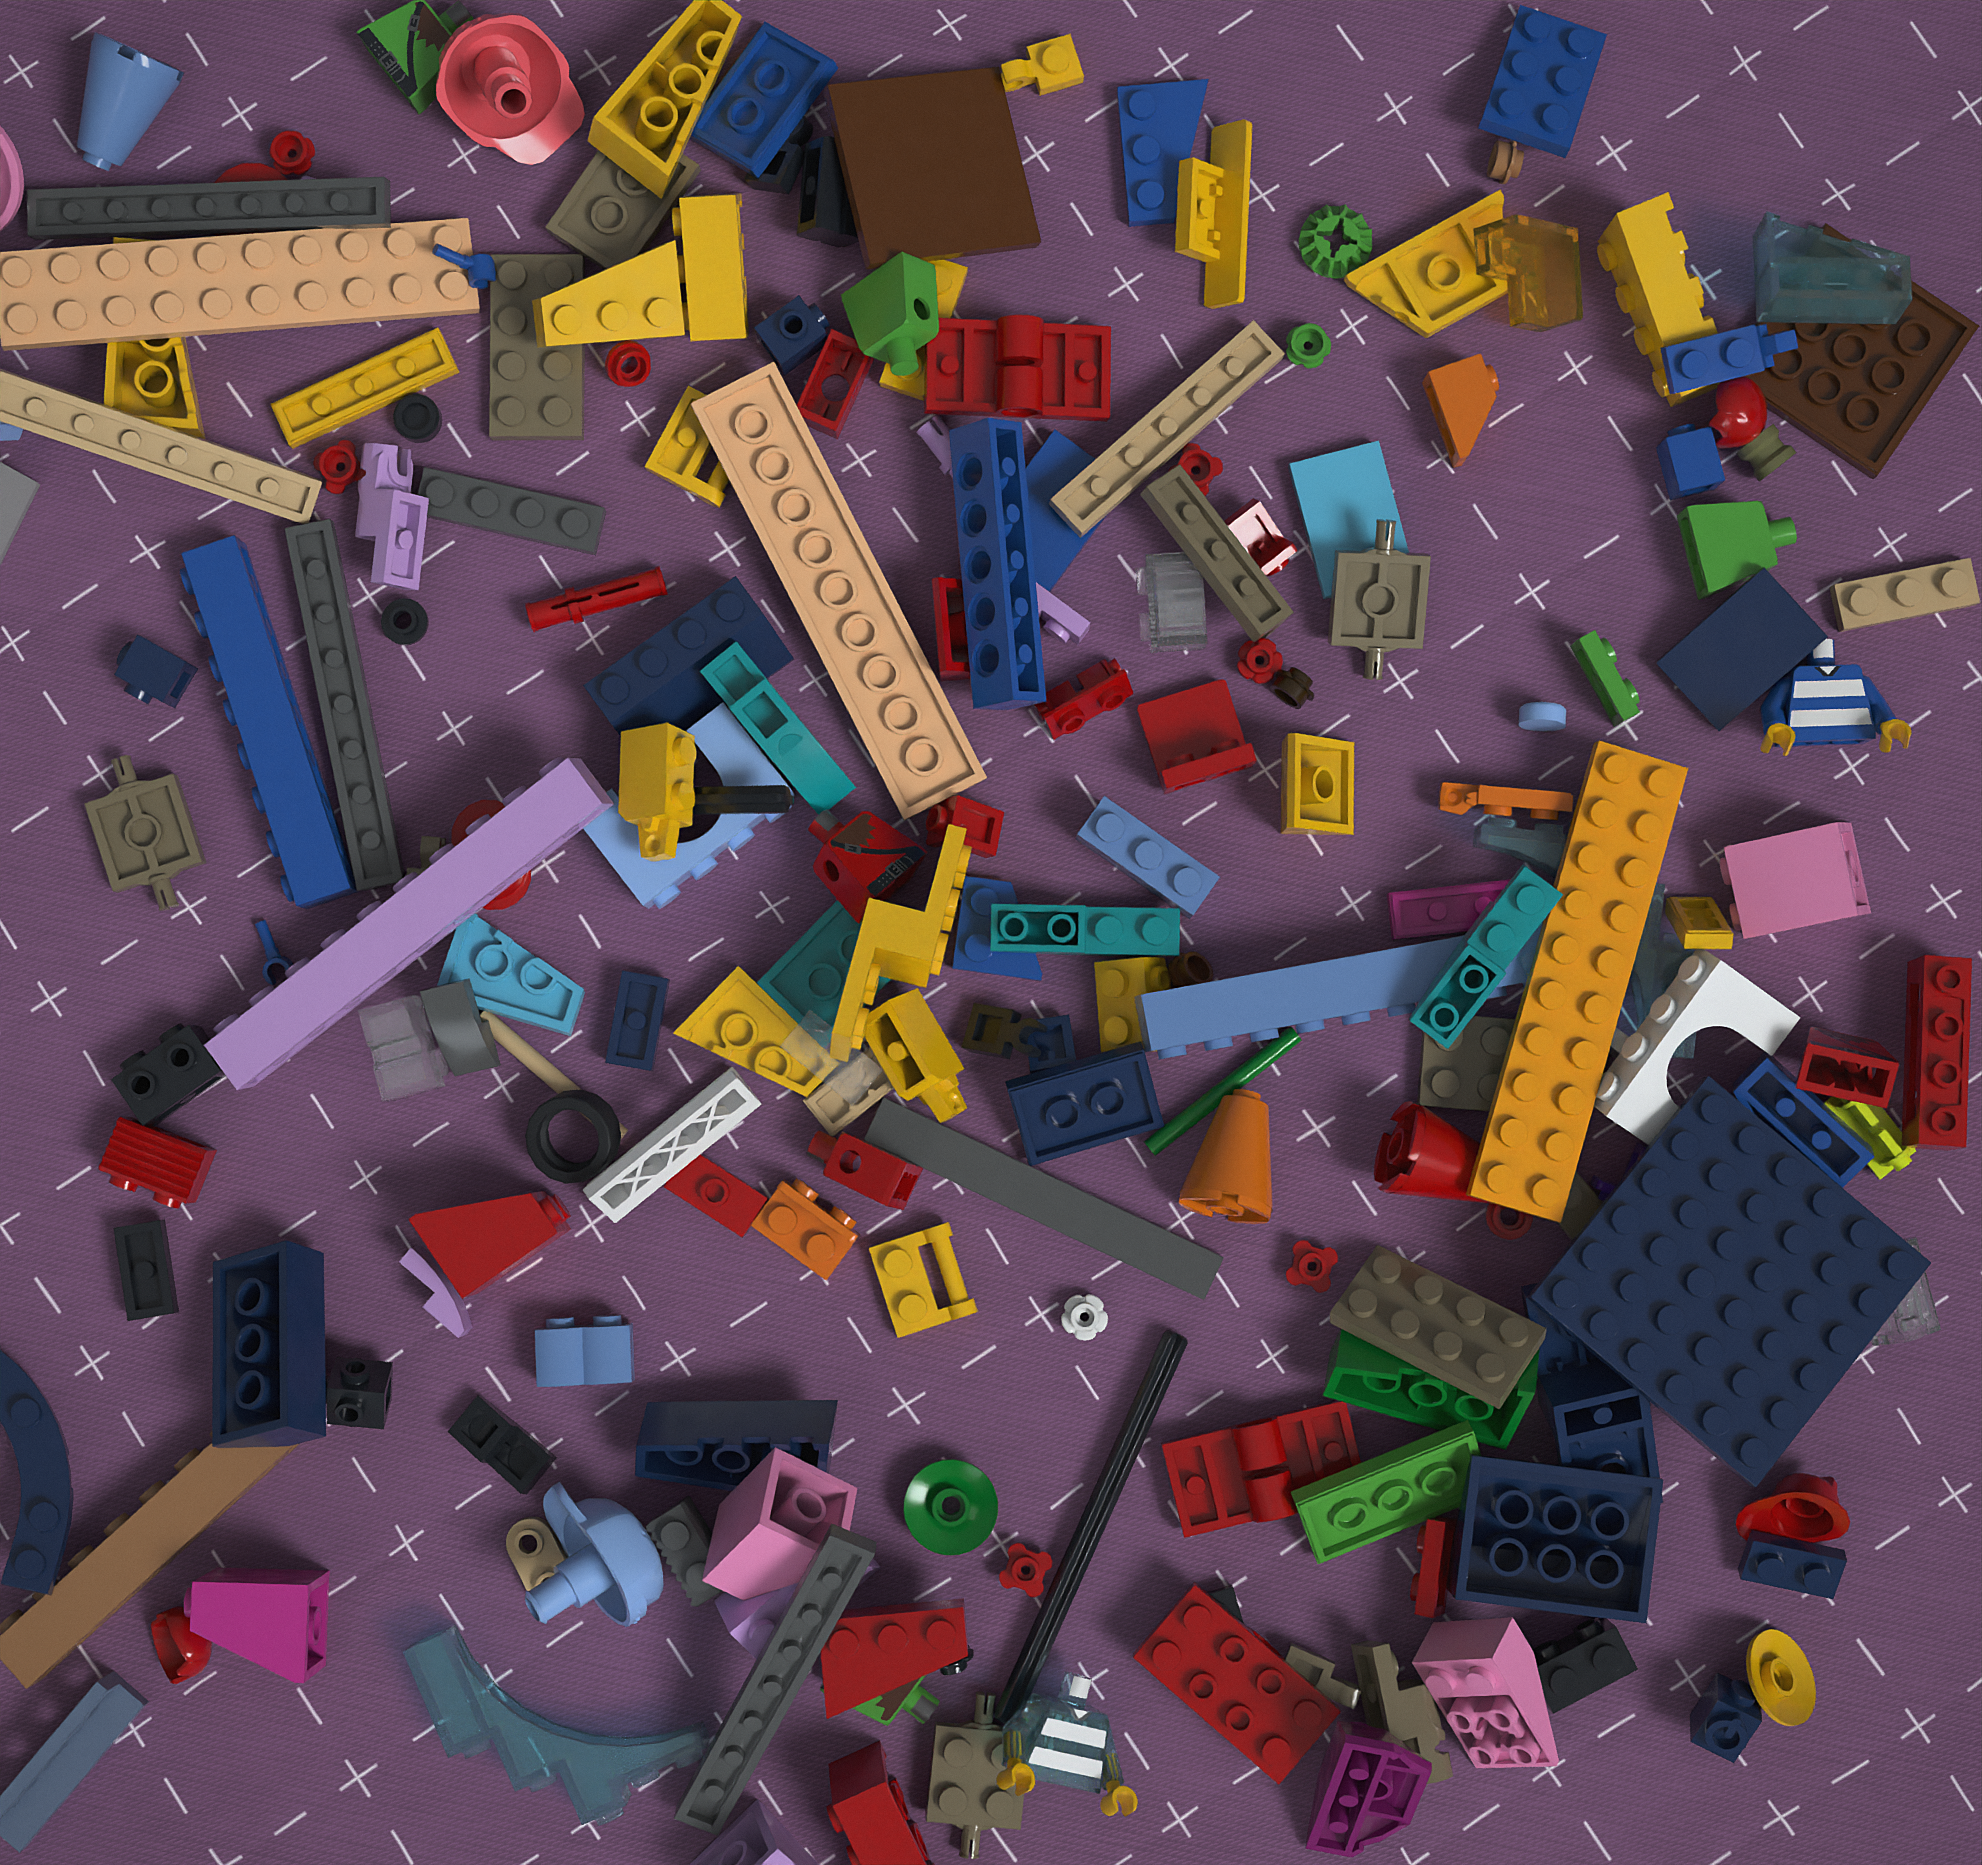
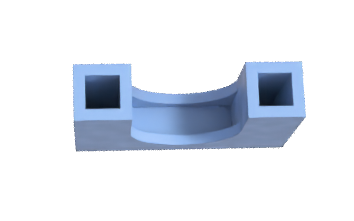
M721 703L686 730L695 736V743L717 770L723 786H788L724 703ZM611 788L606 793L614 805L583 829L640 903L648 909L654 904L658 909H661L681 893L678 886L690 876H693L695 880H699L718 865L714 858L728 847L734 852L749 842L755 836L751 829L766 818L769 823H772L785 813L721 814L715 825L703 836L689 842L677 843L675 858L652 862L641 857L638 826L625 821L618 813L619 795ZM790 788L791 795L795 796V794Z

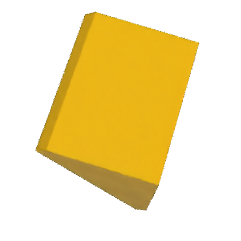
M1288 733L1282 741L1281 834L1354 835V742L1299 733Z

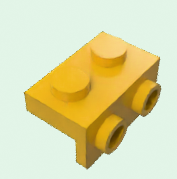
M1140 957L1094 962L1101 1053L1140 1041L1143 1045L1134 997L1171 988V977L1166 967L1165 958Z

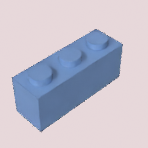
M1105 796L1076 836L1077 841L1173 908H1180V913L1188 919L1195 914L1220 878L1213 871Z

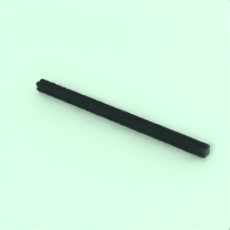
M1166 1330L1163 1333L994 1711V1717L1006 1725L1016 1726L1034 1689L1186 1349L1188 1340L1181 1334L1171 1330Z

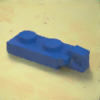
M1754 324L1661 347L1669 393L1676 394L1762 372L1764 368L1775 366L1773 354L1797 349L1798 343L1795 329L1768 334L1767 324L1758 326Z

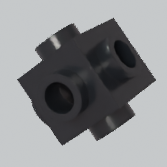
M336 1357L331 1375H325L327 1424L384 1429L392 1401L393 1362Z

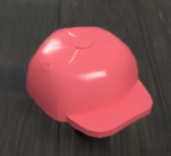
M484 14L472 21L465 22L454 31L439 56V71L436 79L437 100L442 109L473 141L482 146L496 147L517 162L533 165L546 160L582 125L585 116L584 106L574 84L569 78V64L550 38L534 22L522 14Z

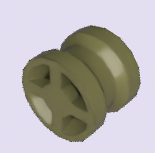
M1772 424L1736 454L1742 461H1749L1754 468V477L1760 482L1797 452L1791 445L1783 444L1779 439V430Z

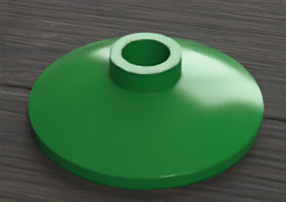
M957 1459L940 1460L924 1467L910 1482L904 1498V1517L910 1533L923 1547L942 1555H960L980 1546L991 1534L998 1516V1498L990 1479L975 1465ZM950 1496L957 1498L961 1505L960 1509L955 1513H947L942 1507V1502L945 1498Z

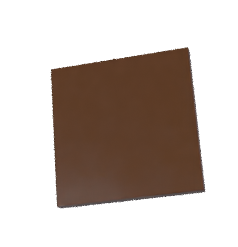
M999 67L828 84L825 87L823 93L865 269L879 268L900 252L929 262L1036 248L1041 243Z
M1825 223L1755 324V326L1767 324L1768 334L1795 329L1798 348L1773 354L1775 366L1764 368L1762 372L1746 375L1745 377L1753 380L1761 388L1768 410L1871 479H1874L1881 472L1979 325Z

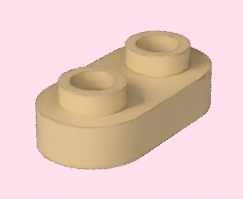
M531 1516L521 1519L512 1526L507 1534L506 1548L527 1591L541 1584L545 1578L553 1576L554 1566L567 1559L563 1547L550 1524L540 1517ZM524 1535H532L536 1538L538 1543L536 1550L528 1551L522 1546V1537Z

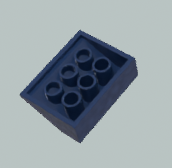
M1471 1454L1453 1536L1447 1585L1448 1591L1456 1600L1647 1623L1663 1479Z

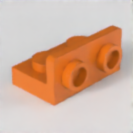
M796 1178L792 1184L784 1179L777 1186V1190L752 1222L751 1226L827 1281L860 1236L853 1229L857 1221L835 1205L829 1212L815 1202L819 1193L800 1179Z

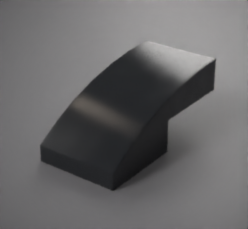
M477 1395L448 1431L475 1458L482 1463H488L520 1494H528L557 1458L519 1424L480 1395Z

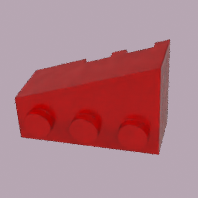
M964 1598L844 1610L821 1650L826 1718L829 1719L967 1657L968 1637Z

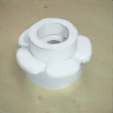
M1087 1294L1085 1297L1074 1295L1069 1298L1064 1305L1065 1313L1061 1316L1065 1331L1075 1334V1337L1079 1340L1093 1339L1097 1332H1102L1108 1322V1315L1103 1311V1302L1092 1294ZM1081 1313H1088L1089 1319L1082 1321L1080 1319Z

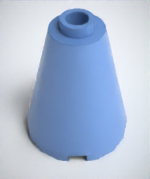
M95 32L91 41L77 147L85 151L82 159L109 171L112 163L122 166L181 83L184 72Z

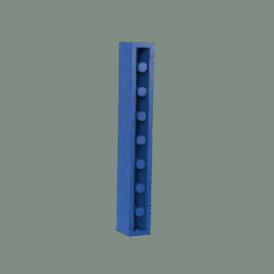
M233 535L181 553L185 568L180 569L181 579L188 594H195L200 611L194 613L196 625L201 636L204 639L209 638L214 655L208 657L209 664L217 682L223 681L228 698L223 700V707L230 724L238 726L243 741L237 744L238 753L245 769H252L257 786L251 789L252 796L258 811L261 814L266 813L271 830L266 832V838L273 856L281 858L286 874L281 875L280 880L288 901H295L296 906L310 909L359 892L356 889L351 862L246 544Z

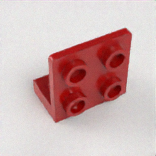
M1224 679L1142 703L1137 707L1139 719L1164 795L1251 768L1257 761L1252 744L1245 743L1229 689Z

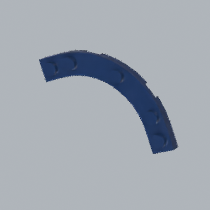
M0 1350V1422L12 1443L18 1462L21 1482L19 1520L0 1584L52 1596L72 1521L74 1494L71 1487V1470L68 1459L69 1449L61 1425L38 1385L22 1367Z

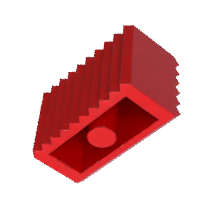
M119 1117L98 1170L111 1174L109 1183L133 1192H136L138 1185L155 1191L152 1198L154 1201L179 1209L182 1202L185 1204L196 1203L217 1150L156 1126H143L136 1118Z

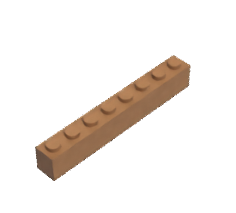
M211 1443L202 1452L197 1448L191 1450L175 1464L174 1468L179 1472L166 1485L162 1480H159L139 1497V1501L143 1504L141 1508L131 1517L124 1512L103 1530L108 1537L96 1549L89 1544L68 1562L72 1571L60 1582L56 1579L52 1596L35 1592L32 1597L37 1603L24 1614L20 1609L16 1610L0 1624V1660L26 1689L40 1682L300 1444L285 1447L216 1448L212 1447Z

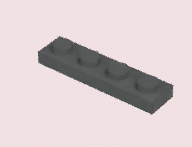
M424 467L418 491L419 496L429 498L427 518L595 556L606 516L604 507Z

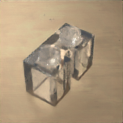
M411 995L358 1010L367 1047H370L373 1056V1069L382 1101L392 1102L445 1087L443 1076L449 1074L448 1064L441 1049H435L431 1034L433 1030L421 997Z

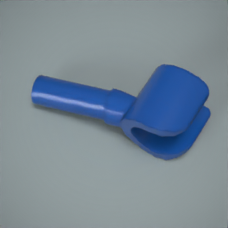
M440 244L434 246L432 251L434 255L468 270L469 286L472 288L485 289L488 287V280L496 281L495 263L490 255L476 254L469 257Z
M262 920L255 924L268 960L263 966L262 973L267 983L275 985L276 978L272 973L273 964L280 963L287 970L293 965V962L289 958L280 955L266 920Z

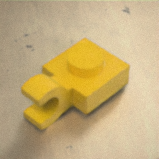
M1071 34L1027 46L1026 56L1028 60L1017 59L1001 64V77L1005 92L1015 91L1036 83L1039 96L1081 84L1084 80V74Z

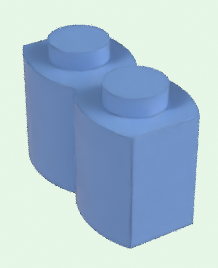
M621 1315L593 1316V1325H574V1317L546 1318V1327L535 1329L537 1387L633 1382L635 1380L633 1323H622Z

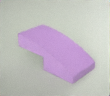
M420 1245L411 1247L399 1263L435 1292L424 1304L423 1308L456 1337L459 1338L467 1335L473 1327L463 1299L437 1261Z

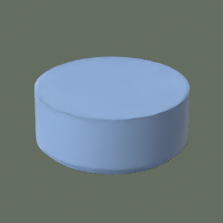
M1550 702L1526 703L1519 708L1518 725L1523 729L1547 732L1561 730L1566 727V709L1560 704Z

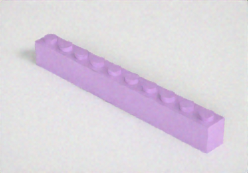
M560 756L549 762L539 771V775L542 777L529 789L525 785L515 789L502 800L505 808L492 818L487 814L474 821L465 830L468 834L467 838L456 846L450 843L436 851L429 858L432 864L420 875L412 872L402 878L393 886L396 894L383 904L378 900L368 905L356 916L360 922L347 932L344 929H340L330 935L321 943L320 946L323 948V951L310 961L308 957H305L293 964L284 973L288 979L277 988L271 985L259 991L249 1000L252 1007L239 1017L235 1013L216 1025L213 1029L216 1036L204 1044V1046L236 1090L254 1087L614 805L583 761L579 758H567L564 760Z

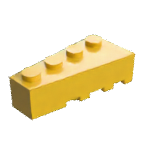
M693 0L592 120L587 141L660 199L663 198L730 51L742 15L723 0Z
M1667 192L1616 213L1598 240L1600 245L1597 246V253L1601 265L1607 272L1611 270L1618 285L1615 293L1620 308L1624 313H1630L1635 324L1634 339L1642 355L1648 354L1655 370L1652 372L1654 386L1658 394L1662 398L1666 397L1670 407H1673L1717 389L1719 383L1670 394L1660 348L1718 332L1711 316L1702 317L1700 309L1704 306V292L1699 277L1694 276L1692 273H1687L1685 269L1684 250L1688 249L1682 230L1674 232L1670 226L1666 211L1673 209L1674 206L1670 194Z
M113 237V244L158 241ZM185 337L107 343L104 389L105 405L205 439Z

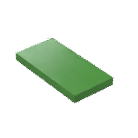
M1465 1420L1291 1491L1317 1564L1426 1521L1428 1518L1436 1517L1460 1507L1470 1455H1481L1469 1421Z

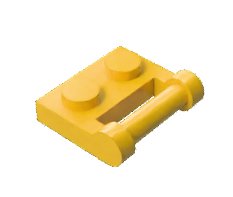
M688 386L650 455L645 468L654 475L697 496L709 505L720 508L726 497L723 491L729 479L720 461H718L707 483L696 478L712 446L691 406L692 402L706 396V394Z
M949 1222L869 1247L897 1338L978 1312L974 1298L969 1299L953 1251L949 1238L953 1235ZM928 1243L932 1244L951 1305L939 1309L919 1251V1246Z

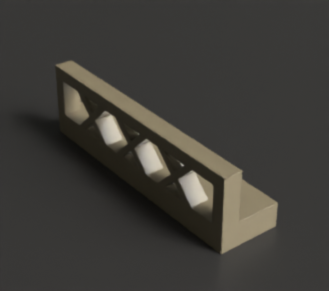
M1178 465L1146 486L1141 492L1142 498L1253 642L1259 638H1266L1271 635L1294 613L1181 465Z

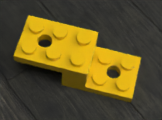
M948 824L925 912L873 898L868 899L832 1030L830 1058L848 1062L851 1048L861 1049L869 1009L863 1008V1004L873 1005L879 976L924 988L927 987L930 974L939 976L949 934L941 933V931L951 932L961 890L953 889V887L962 889L972 850L971 846L964 845L966 828Z

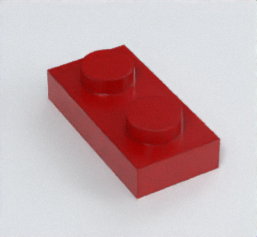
M1436 1516L1428 1518L1426 1526L1422 1525L1420 1527L1417 1537V1553L1422 1554L1420 1573L1416 1572L1414 1574L1410 1590L1411 1601L1416 1602L1415 1615L1435 1618L1445 1614L1453 1536L1457 1519Z

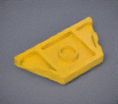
M1501 190L1496 191L1345 275L1344 282L1349 288L1424 338L1434 335L1506 295L1509 290L1508 267L1505 263L1507 244L1506 232L1503 229V193Z

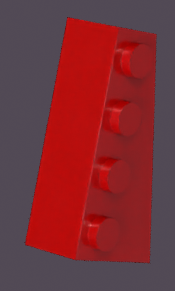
M880 1740L829 1763L832 1803L827 1805L826 1808L837 1833L845 1831L851 1843L846 1846L851 1864L927 1865L925 1861L929 1860V1854L918 1825L913 1823L908 1826L906 1822L910 1819V1815L897 1778L888 1781L885 1761L887 1755Z

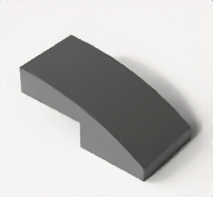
M470 978L429 987L420 991L434 1036L454 1076L501 1065L489 1020L481 1022Z

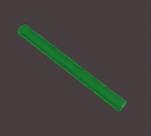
M1289 1026L1279 1034L1278 1038L1270 1041L1165 1124L1164 1127H1161L1144 1141L1145 1145L1154 1156L1158 1155L1215 1110L1223 1096L1233 1095V1090L1244 1087L1302 1040L1299 1035Z

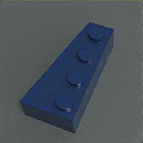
M838 1400L647 1402L636 1444L635 1476L733 1491L775 1447L829 1474Z

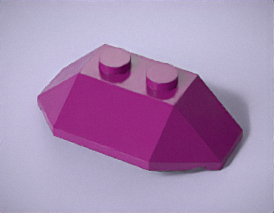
M1338 1720L1318 1772L1305 1849L1352 1858L1363 1852L1364 1846L1380 1842L1410 1825L1431 1775L1432 1763L1385 1729L1370 1727L1361 1722Z

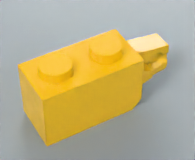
M669 723L621 731L618 813L625 821L638 826L641 857L652 862L675 858L679 829L692 826L693 807L695 804V793L693 790L694 762L696 760L695 736Z
M918 988L889 999L868 1014L864 1037L900 1097L907 1101L918 1097L924 1105L929 1106L940 1123L946 1122L967 1109L966 1103L957 1087L959 1082L956 1074L964 1070V1067Z

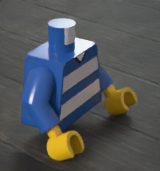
M1825 639L1806 656L1807 666L1793 667L1773 684L1760 706L1762 727L1765 735L1760 747L1763 753H1769L1773 743H1775V747L1783 748V756H1787L1791 747L1864 744L1876 739V732L1881 735L1879 749L1882 752H1890L1892 739L1899 740L1904 749L1908 748L1911 727L1905 721L1895 717L1890 706L1870 677L1863 675L1860 665H1835V645L1833 639Z

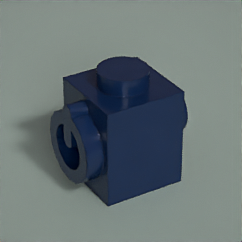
M1717 1673L1690 1713V1742L1734 1763L1762 1722L1761 1706L1757 1702L1751 1686L1744 1681L1732 1680Z

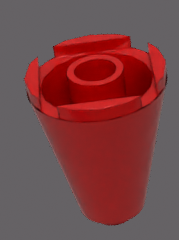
M1412 1101L1402 1103L1390 1118V1120L1398 1122L1392 1135L1383 1132L1379 1142L1374 1165V1180L1383 1184L1378 1189L1389 1194L1491 1204L1490 1202L1466 1195L1480 1143L1421 1104Z

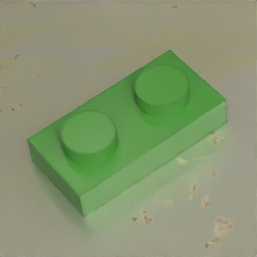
M1594 630L1570 645L1614 727L1640 713L1636 705L1640 702L1638 693L1629 679L1625 678L1622 680L1614 665L1617 662L1615 651L1606 638L1600 639Z

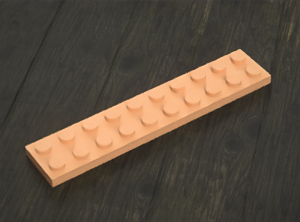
M468 218L391 223V228H323L0 252L1 346L3 351L476 314L480 311L478 290L469 286L468 270L460 268L458 265L432 253L434 246L440 244L462 255L472 256Z
M775 362L692 402L691 406L903 820L905 821L987 779Z

